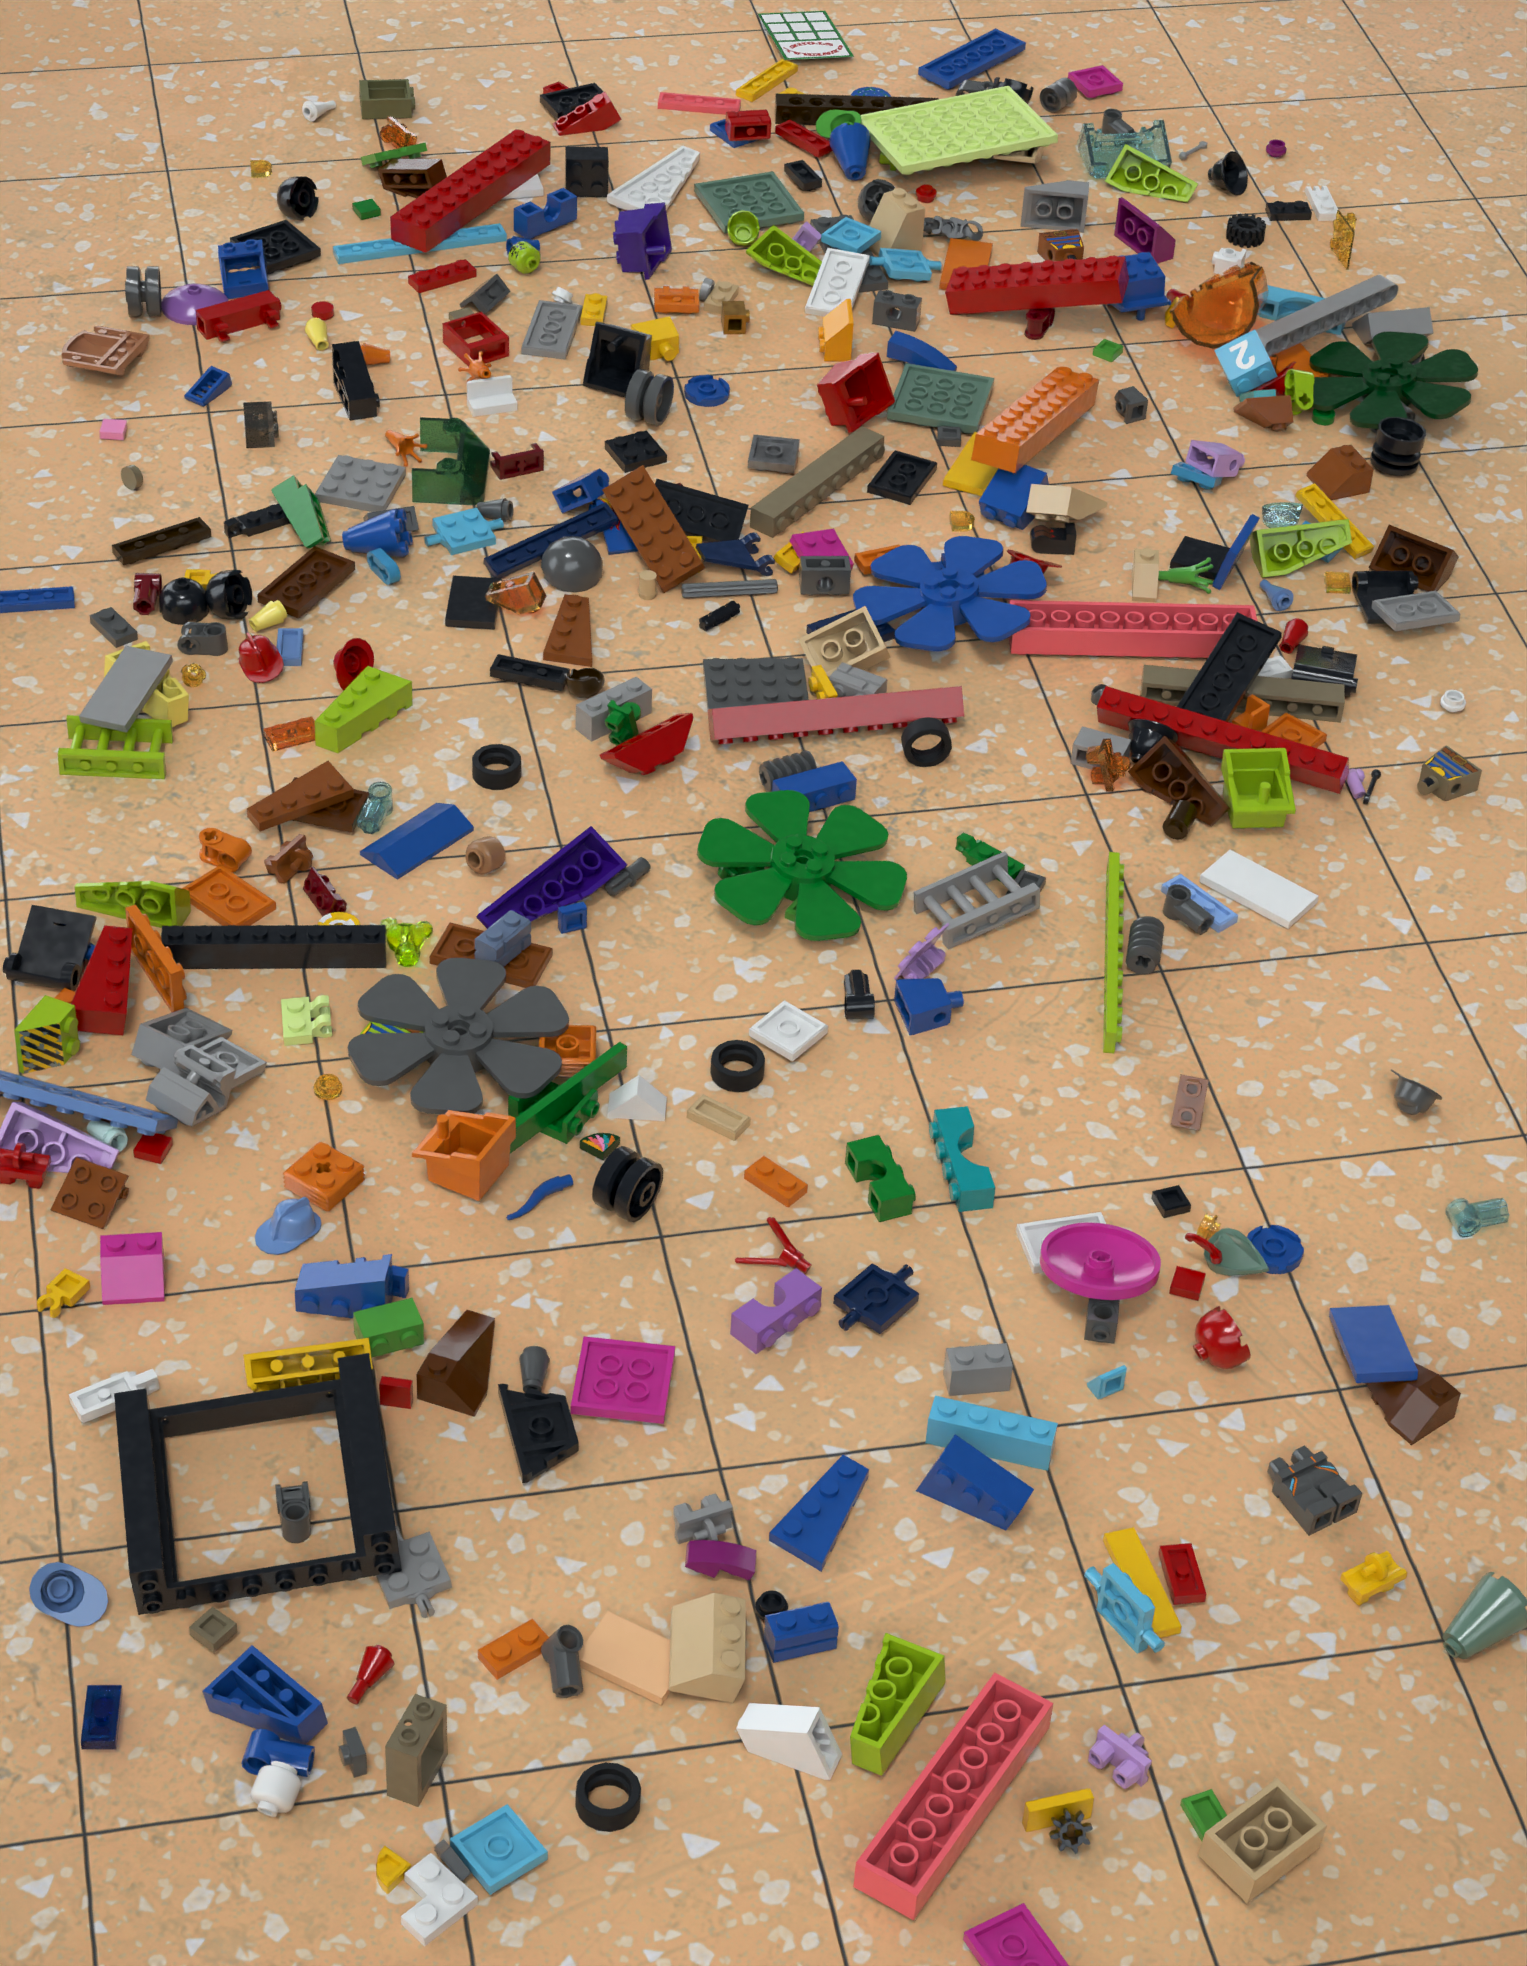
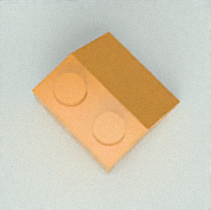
M851 299L844 300L824 316L822 327H818L819 352H823L824 361L844 362L851 360L854 326Z

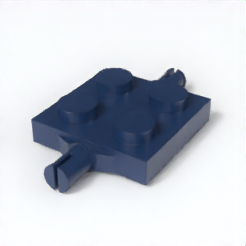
M873 1263L834 1295L833 1304L848 1313L839 1320V1326L847 1331L856 1322H861L879 1334L885 1331L918 1302L919 1293L904 1282L913 1275V1269L905 1264L896 1273L882 1270Z

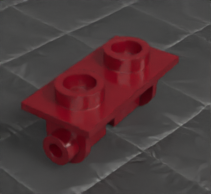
M311 867L308 877L304 881L303 890L322 917L329 913L345 912L347 903L339 894H335L336 890L330 883L329 878L326 875L319 874L314 867Z

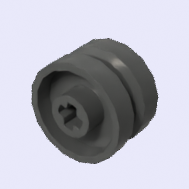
M127 266L125 296L129 317L142 315L143 302H146V310L149 316H161L162 299L159 266H147L145 269V280H142V272L139 266Z
M644 369L636 370L626 392V417L636 421L645 419L646 423L655 426L662 425L667 418L673 400V379L663 374H657L654 377L651 371Z

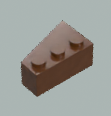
M391 159L378 168L383 189L403 197L411 196L418 198L447 177L442 159Z

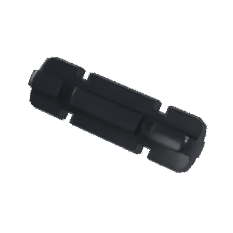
M730 601L699 619V627L703 628L704 631H708L714 626L740 613L739 603Z

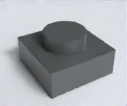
M356 1727L343 1730V1745L339 1746V1754L343 1766L349 1765L354 1778L367 1774L366 1752Z

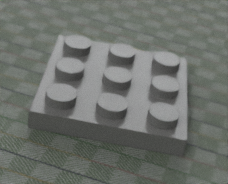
M338 455L315 495L321 503L370 512L383 511L389 506L406 476V467L375 462L369 459L353 458L348 455Z

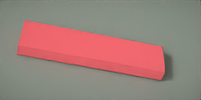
M660 92L658 99V109L726 115L728 111H740L741 100L734 98Z

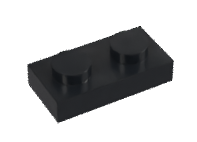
M804 160L784 164V172L803 191H811L822 187V179Z
M1275 201L1274 203H1266L1265 211L1270 221L1311 220L1312 212L1307 202Z

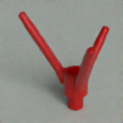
M768 1217L767 1222L785 1247L780 1257H737L735 1259L736 1263L779 1265L784 1267L789 1265L793 1269L798 1268L804 1274L812 1266L810 1262L804 1259V1254L792 1245L774 1217Z

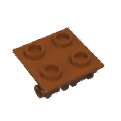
M76 1157L50 1210L104 1229L117 1200L121 1198L126 1199L128 1196L129 1188L125 1187V1183L129 1176Z

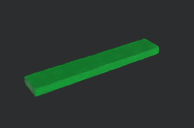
M621 1042L617 1043L516 1117V1138L510 1145V1154L577 1105L592 1088L597 1090L627 1067V1046Z

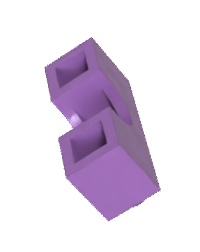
M795 1268L775 1282L773 1304L776 1305L775 1307L764 1306L753 1298L731 1314L730 1334L755 1354L759 1353L764 1348L772 1346L785 1333L793 1331L803 1320L809 1316H814L819 1311L822 1287Z

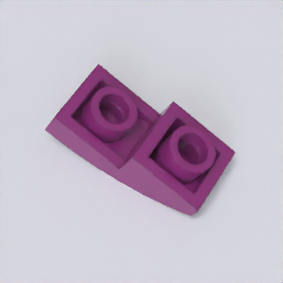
M691 1540L687 1544L685 1567L697 1573L715 1578L719 1570H723L749 1581L755 1573V1549L715 1540Z

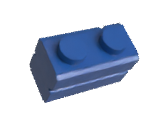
M823 1602L765 1615L764 1640L772 1662L775 1663L837 1649L839 1626L830 1602Z

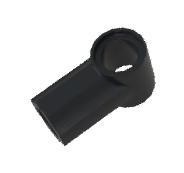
M851 970L850 973L844 975L845 1019H874L875 1000L874 994H870L868 975L864 974L862 970Z

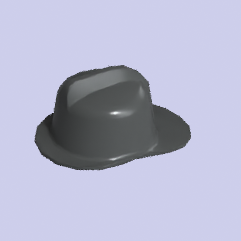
M1391 1069L1399 1077L1394 1098L1399 1109L1412 1115H1416L1419 1112L1425 1113L1436 1099L1442 1100L1441 1095L1432 1089L1407 1079Z

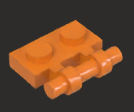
M670 286L654 288V311L664 314L670 312L684 314L699 313L698 289H690L689 286H683V288H670Z

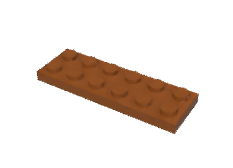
M643 465L602 489L647 566L656 573V581L663 593L706 568Z

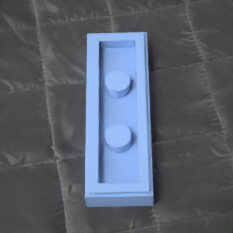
M1182 874L1162 884L1161 892L1167 895L1168 888L1171 885L1180 884L1186 886L1191 891V899L1215 917L1210 927L1216 932L1220 933L1237 923L1238 915Z

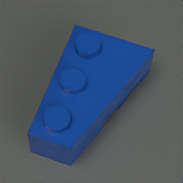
M253 1645L202 1691L210 1712L255 1729L270 1730L277 1734L279 1738L290 1742L306 1745L328 1724L322 1703Z

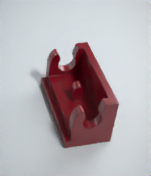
M532 443L531 447L533 450L500 456L497 451L491 452L495 460L490 461V467L499 480L544 471L543 449L537 443Z

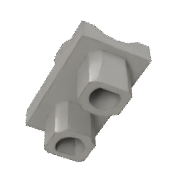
M716 1494L705 1496L701 1500V1509L693 1511L687 1503L676 1505L673 1510L677 1543L681 1544L691 1540L718 1541L717 1535L726 1533V1529L732 1528L730 1514L733 1511V1506L730 1501L722 1502Z

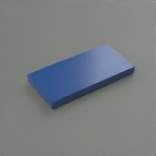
M1389 1305L1330 1308L1329 1318L1356 1383L1417 1380L1418 1369Z

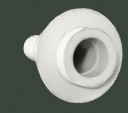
M333 100L328 102L305 101L302 106V112L304 117L312 122L326 111L336 108V103Z

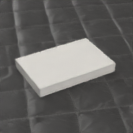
M1097 1212L1017 1224L1016 1233L1032 1273L1043 1272L1040 1265V1251L1042 1242L1049 1233L1060 1227L1075 1223L1106 1224L1102 1213Z

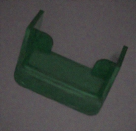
M420 417V444H427V448H420V451L458 454L457 459L444 458L439 461L436 469L412 468V502L477 505L478 502H484L490 463L489 447L459 418Z

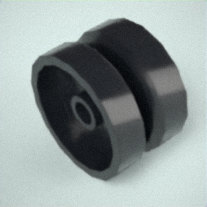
M621 1146L615 1149L602 1164L595 1178L592 1199L596 1205L609 1211L615 1210L619 1217L629 1222H636L649 1211L655 1202L663 1181V1168L661 1164L646 1157L641 1158L638 1152Z

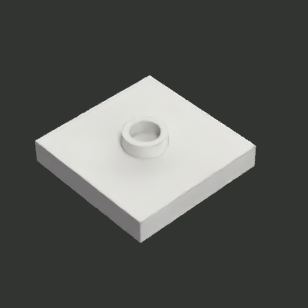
M785 1000L749 1028V1036L792 1062L828 1033V1025Z

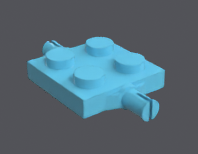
M880 248L879 257L870 256L869 261L870 265L884 267L889 278L894 280L912 279L917 282L922 280L930 281L932 276L931 270L940 271L942 267L941 261H929L918 250Z
M478 508L432 519V526L437 534L425 536L424 542L427 547L440 543L447 548L451 555L495 545L496 536L492 530L503 528V520L499 518L487 521L483 518Z
M1114 1563L1103 1568L1102 1575L1094 1566L1088 1568L1084 1573V1577L1091 1582L1097 1591L1098 1603L1096 1610L1137 1654L1147 1649L1148 1645L1155 1653L1162 1650L1165 1642L1158 1637L1152 1628L1155 1606L1147 1595H1143L1133 1584L1129 1575L1122 1572Z

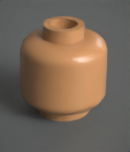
M492 836L477 839L471 842L466 849V862L478 874L494 871L500 868L505 861L503 845Z

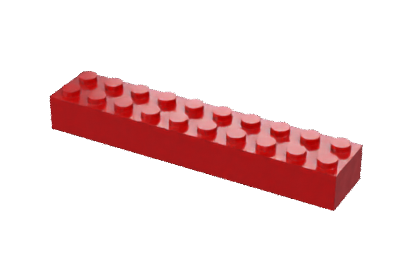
M515 129L390 216L391 240L427 253L549 166L551 142L542 139L540 136H534L525 133L523 130Z

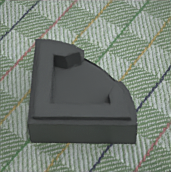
M444 1839L434 1847L437 1855L461 1881L471 1874L467 1866Z

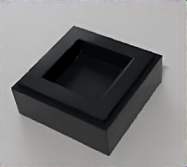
M1179 1185L1152 1191L1151 1199L1163 1218L1190 1212L1191 1204Z

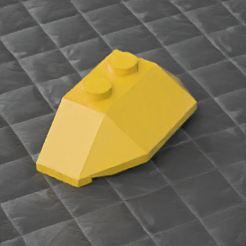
M369 1338L243 1354L247 1387L253 1392H261L340 1379L337 1358L369 1353L371 1369H373Z

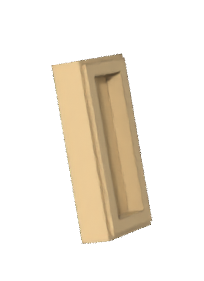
M702 1095L687 1110L688 1119L733 1141L751 1124V1117L706 1095Z

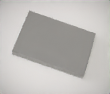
M1437 591L1374 600L1371 607L1395 632L1458 622L1461 615Z

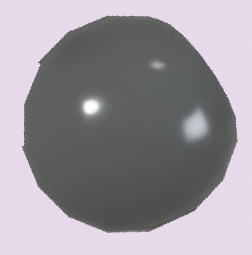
M565 536L554 541L548 546L541 558L544 578L552 586L562 591L574 593L587 591L597 585L602 577L603 560L594 545L582 537Z

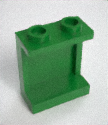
M551 1081L540 1093L530 1098L509 1096L508 1116L518 1117L560 1085ZM592 1088L577 1105L540 1132L568 1144L575 1135L577 1136L581 1133L585 1123L590 1118H594L598 1113L600 1106L598 1090Z

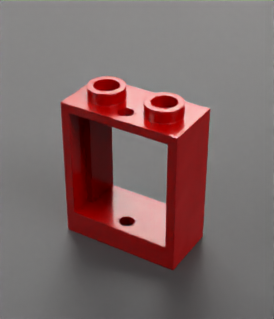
M482 311L442 323L443 343L468 367L470 362L464 357L465 353L471 359L478 360V353L482 351V359L485 364L509 356V336ZM477 335L484 338L469 344L464 340Z

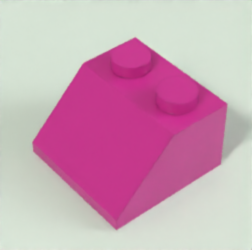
M162 1232L100 1235L103 1305L165 1301Z

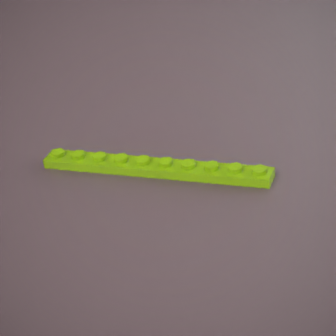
M1109 852L1105 909L1103 1053L1113 1054L1116 1042L1121 1043L1122 1026H1117V1024H1121L1123 1007H1118V1005L1122 1004L1123 989L1118 988V986L1122 987L1123 970H1118V968H1122L1123 952H1118V950L1123 948V934H1119V932L1123 931L1124 916H1119V914H1123L1124 899L1119 897H1123L1124 881L1119 880H1123L1124 864H1120V853Z

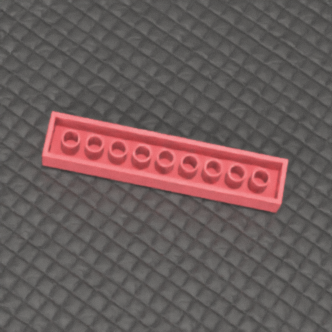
M1009 600V604L1024 607L1031 615L1030 624L1009 637L1010 653L1019 655L1208 658L1237 612L1253 620H1258L1254 605Z

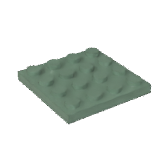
M773 171L694 184V192L724 233H728L727 224L730 217L735 212L741 210L752 212L758 218L760 228L804 221L803 210Z
M906 363L894 392L895 402L888 408L887 419L895 420L896 422L914 423L919 426L960 427L961 432L965 434L977 432L994 386V378Z

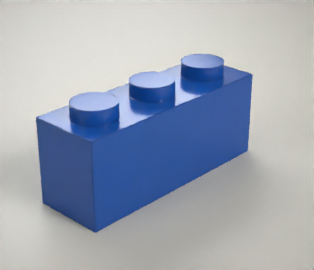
M841 761L773 780L772 791L794 790L802 793L809 800V812L855 800L857 779L844 762Z

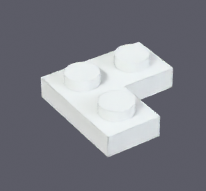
M432 1853L404 1873V1881L423 1899L401 1916V1925L424 1947L478 1905V1896Z

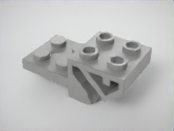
M219 1037L200 1048L189 1044L177 1050L173 1056L176 1068L180 1071L179 1075L162 1067L149 1085L146 1101L155 1105L158 1110L167 1112L179 1119L181 1123L192 1127L226 1109L231 1089L263 1073L267 1062L223 1037Z

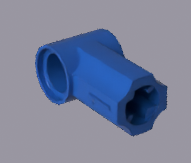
M256 1729L251 1733L241 1764L247 1772L258 1775L261 1767L278 1761L295 1768L298 1771L297 1775L308 1777L313 1767L315 1746L280 1740L279 1736L270 1730Z

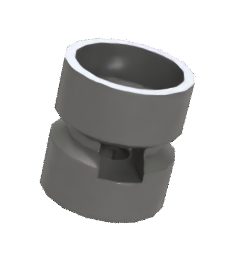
M1068 78L1057 80L1044 88L1040 93V102L1043 108L1051 113L1057 112L1077 98V88L1074 82Z

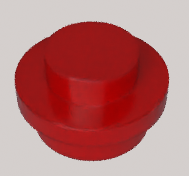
M928 184L921 185L916 189L917 199L922 203L933 202L937 195L936 189Z

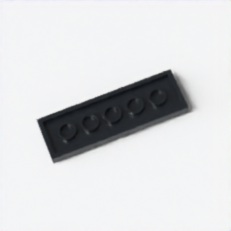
M1237 612L1177 707L1228 722L1282 638V632Z

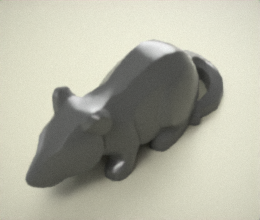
M940 216L924 218L923 231L928 234L932 232L936 235L947 236L949 239H964L968 236L973 241H979L983 237V228L976 221L961 220L955 217L943 219ZM968 224L975 225L978 233L975 234Z

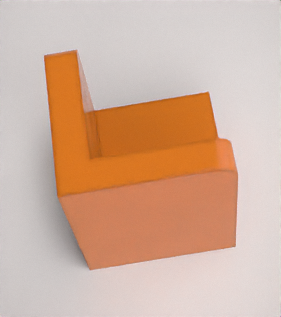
M1251 694L1247 697L1245 712L1232 719V723L1261 732L1267 727L1270 705Z

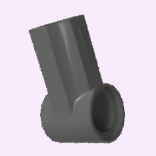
M1107 109L1104 111L1101 132L1107 136H1114L1124 145H1131L1137 137V132L1122 120L1121 111L1117 109Z
M1174 884L1168 888L1163 914L1169 919L1183 921L1199 935L1207 932L1213 924L1215 917L1191 899V891L1186 886Z
M571 1625L561 1626L541 1646L542 1656L550 1666L553 1693L559 1698L578 1696L583 1692L578 1653L583 1646V1637L580 1631Z

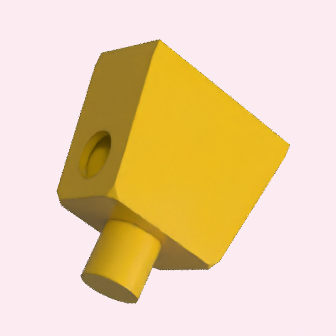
M670 316L631 324V330L652 335L650 360L664 358L667 361H671L679 353V333Z

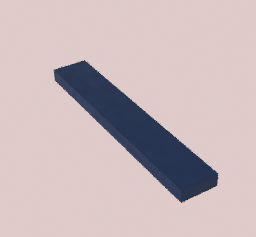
M605 502L485 557L483 564L494 578H503L542 560L544 552L554 541L565 536H578L587 539L618 525L619 518Z

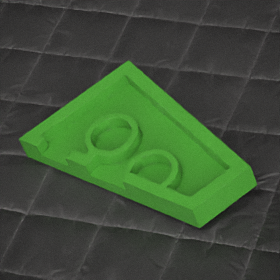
M420 143L363 156L361 161L362 165L370 164V168L382 166V161L402 159L401 157L407 155L409 159L421 157V152L427 151L426 143Z

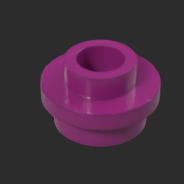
M1277 139L1269 141V144L1266 146V152L1275 158L1285 155L1287 151L1285 142Z

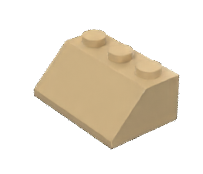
M711 1593L672 1607L669 1691L734 1703L745 1681L746 1599Z

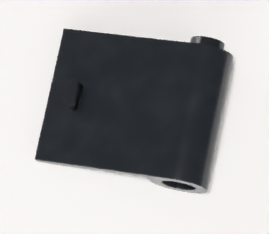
M1354 571L1352 576V591L1368 624H1387L1371 608L1372 601L1411 595L1418 588V577L1414 575L1413 571Z
M1299 644L1292 679L1344 684L1345 697H1350V693H1356L1358 678H1353L1357 654L1334 651L1335 648L1328 646L1317 648Z
M32 905L18 953L13 952L9 957L5 958L3 973L6 974L8 980L61 990L67 988L75 991L97 919L96 916Z

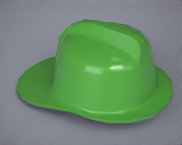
M844 110L824 112L816 121L817 133L822 137L830 138L831 132L841 124L854 125V122L861 124V115L855 111Z

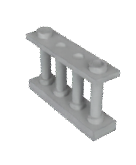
M1005 851L913 892L914 912L916 914L930 909L940 920L942 927L947 923L950 924L942 934L943 944L948 950L1040 908V888L1035 883L1021 888L1008 874V854ZM998 878L1011 893L998 898L986 883ZM976 889L988 903L975 908L963 894ZM953 899L965 914L952 919L940 904Z

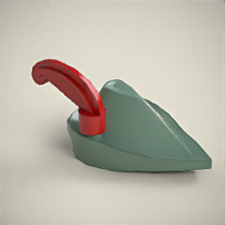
M1231 1228L1221 1229L1209 1240L1193 1233L1185 1235L1187 1241H1194L1205 1249L1204 1258L1210 1270L1217 1274L1233 1276L1269 1271L1266 1262L1252 1242L1238 1230Z

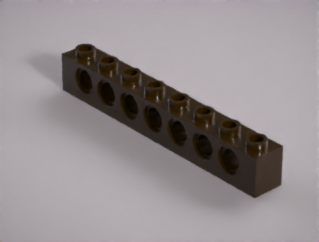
M776 93L775 124L792 120L799 125H816L818 118L829 110L855 111L863 115L939 100V98Z

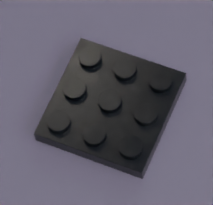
M287 220L230 237L231 243L245 242L250 239H262L267 274L292 267L304 261H311L313 258L321 256V248Z

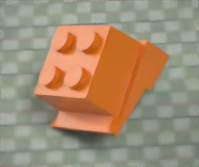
M448 1110L445 1115L437 1116V1124L412 1152V1157L426 1159L428 1181L480 1201L509 1166L510 1145L516 1138V1118L489 1112L479 1115Z

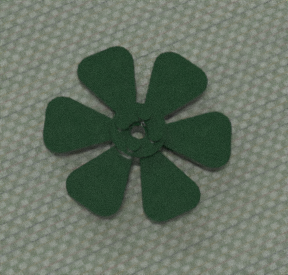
M1390 331L1376 334L1373 337V348L1379 359L1376 361H1372L1354 344L1346 341L1333 342L1310 357L1309 365L1315 371L1350 376L1315 377L1313 385L1314 403L1312 407L1320 411H1330L1362 396L1363 401L1350 412V422L1361 428L1377 429L1379 422L1387 417L1407 418L1402 402L1406 406L1412 403L1424 415L1432 419L1452 417L1471 403V393L1459 387L1426 382H1469L1478 376L1477 365L1466 352L1458 349L1441 351L1412 365L1411 363L1428 348V338L1417 333Z

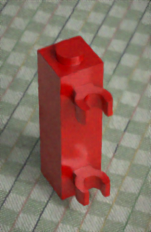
M270 290L200 308L196 310L197 330L206 340L218 337L219 341L223 342L230 340V337L227 335L263 324H267L269 328L279 326L277 320H280L282 305L280 299L275 297Z

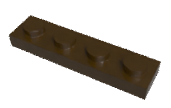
M198 517L113 544L112 553L122 565L132 564L136 561L154 557L158 554L210 538L211 529Z

